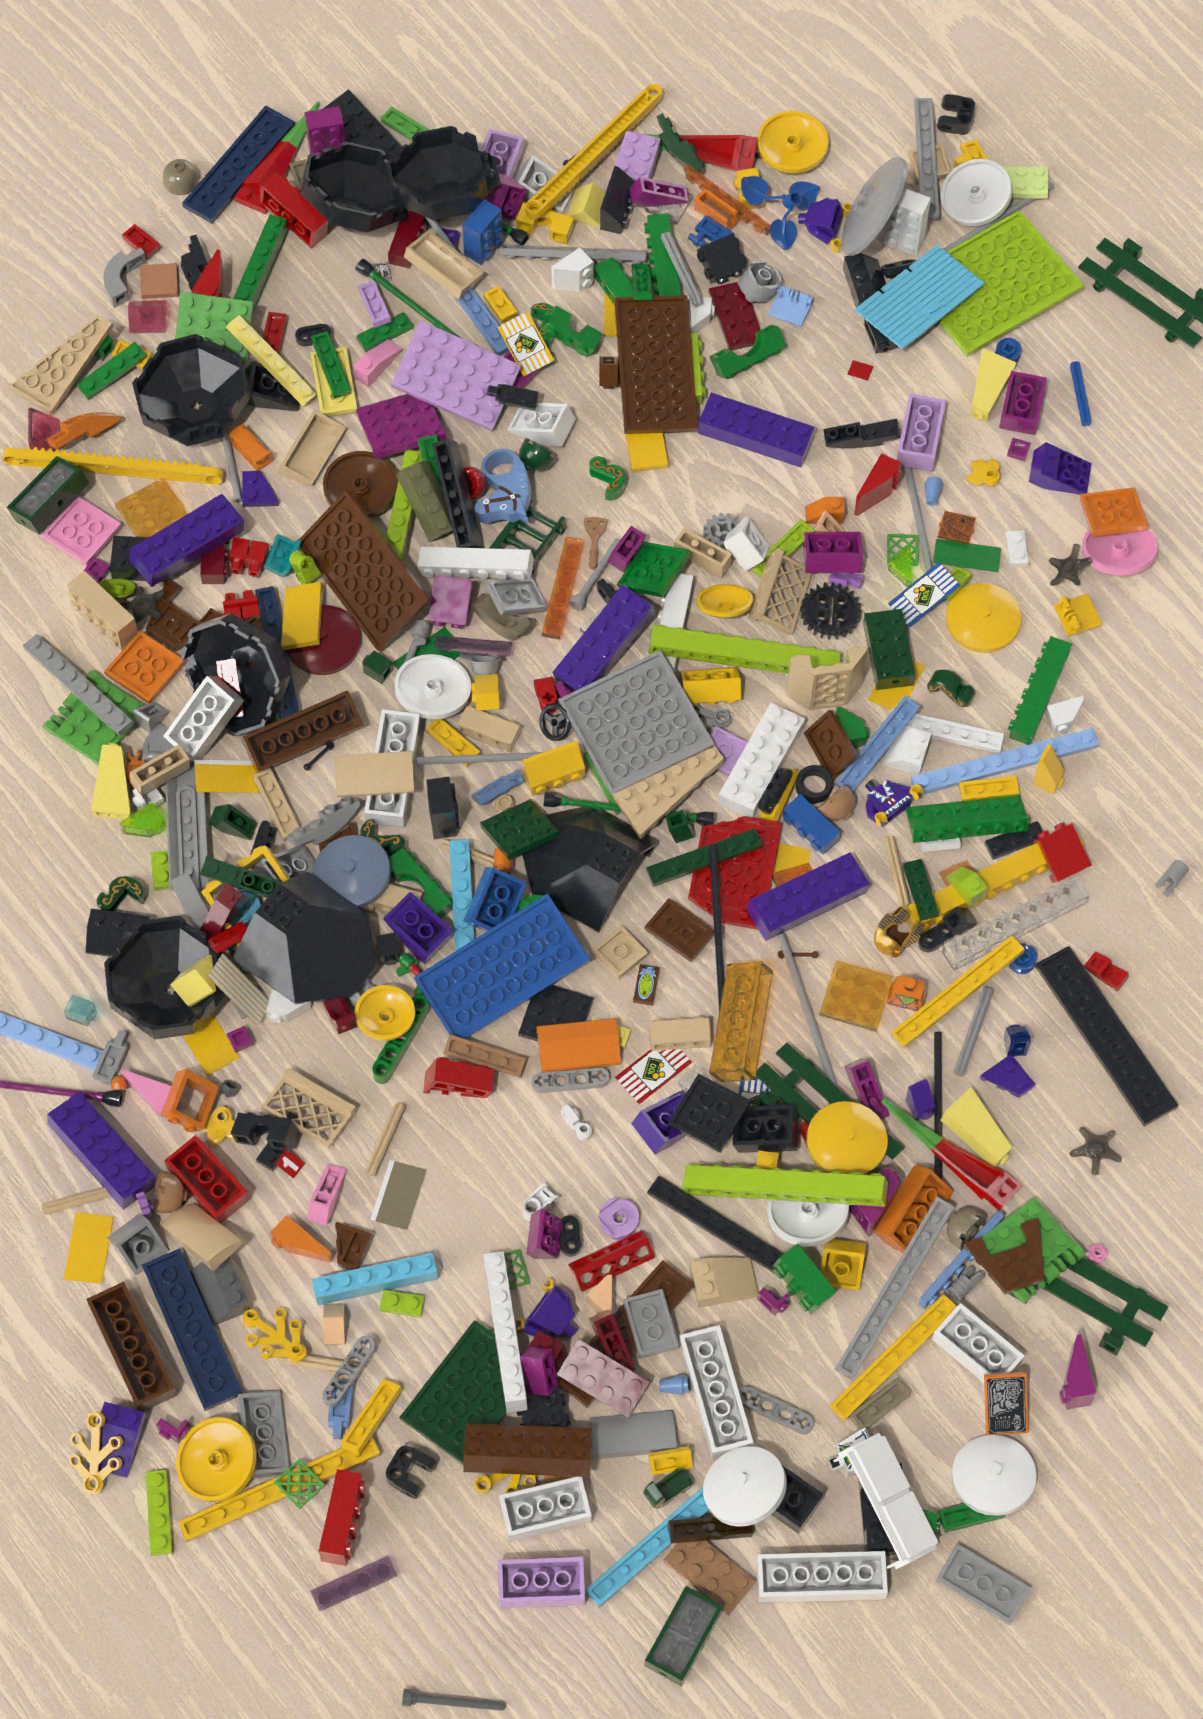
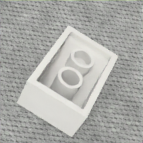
M533 155L524 162L515 179L516 182L527 189L523 198L525 201H529L558 173ZM576 184L574 188L571 187L570 192H566V196H562L561 201L558 200L557 204L553 205V208L550 210L561 214L565 206L567 205L576 187Z
M537 403L535 411L518 408L507 431L545 446L562 447L576 418L568 404Z

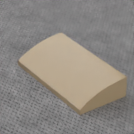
M430 230L410 244L405 251L404 258L457 299L462 298L484 274L480 268Z
M314 409L281 463L278 473L299 483L312 486L346 427Z
M412 751L334 756L337 797L414 793Z
M194 1203L181 1207L159 1223L167 1235L213 1271L243 1244L240 1238Z

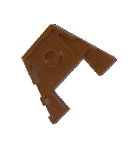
M166 579L145 629L147 633L177 651L187 645L190 629L223 615L210 608L200 621L195 620L170 603L180 592V587Z
M1038 1218L1021 1223L1020 1225L1027 1244L992 1256L989 1255L982 1237L965 1242L963 1245L965 1250L974 1256V1260L988 1272V1276L1004 1294L1044 1281Z

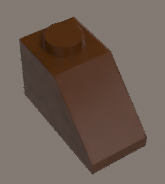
M599 356V386H603L604 389H613L614 386H618V357Z

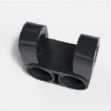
M944 95L941 107L947 111L957 112V116H940L937 122V129L952 134H968L973 120L974 100L959 95Z
M401 1446L386 1469V1480L390 1486L410 1498L417 1499L422 1489L406 1478L414 1464L428 1472H432L437 1461L410 1446ZM403 1454L411 1455L408 1461H402L400 1457ZM393 1472H399L401 1474V1476L398 1479H392L390 1477L391 1473Z

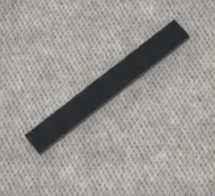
M659 1176L656 1178L647 1191L649 1196L774 1273L773 1269L775 1268L773 1264L783 1253Z

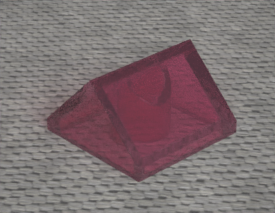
M130 301L128 304L129 333H166L167 301Z
M31 407L28 408V443L30 449L33 450L34 447H37L39 451L42 448L48 451L51 448L55 452L57 449L49 446L46 439L60 431V420Z

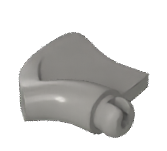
M162 723L157 724L144 741L143 756L145 762L175 747L164 737L166 730Z

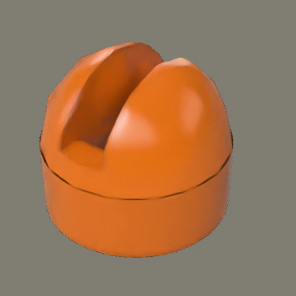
M120 1075L115 1076L111 1081V1089H127L126 1079Z

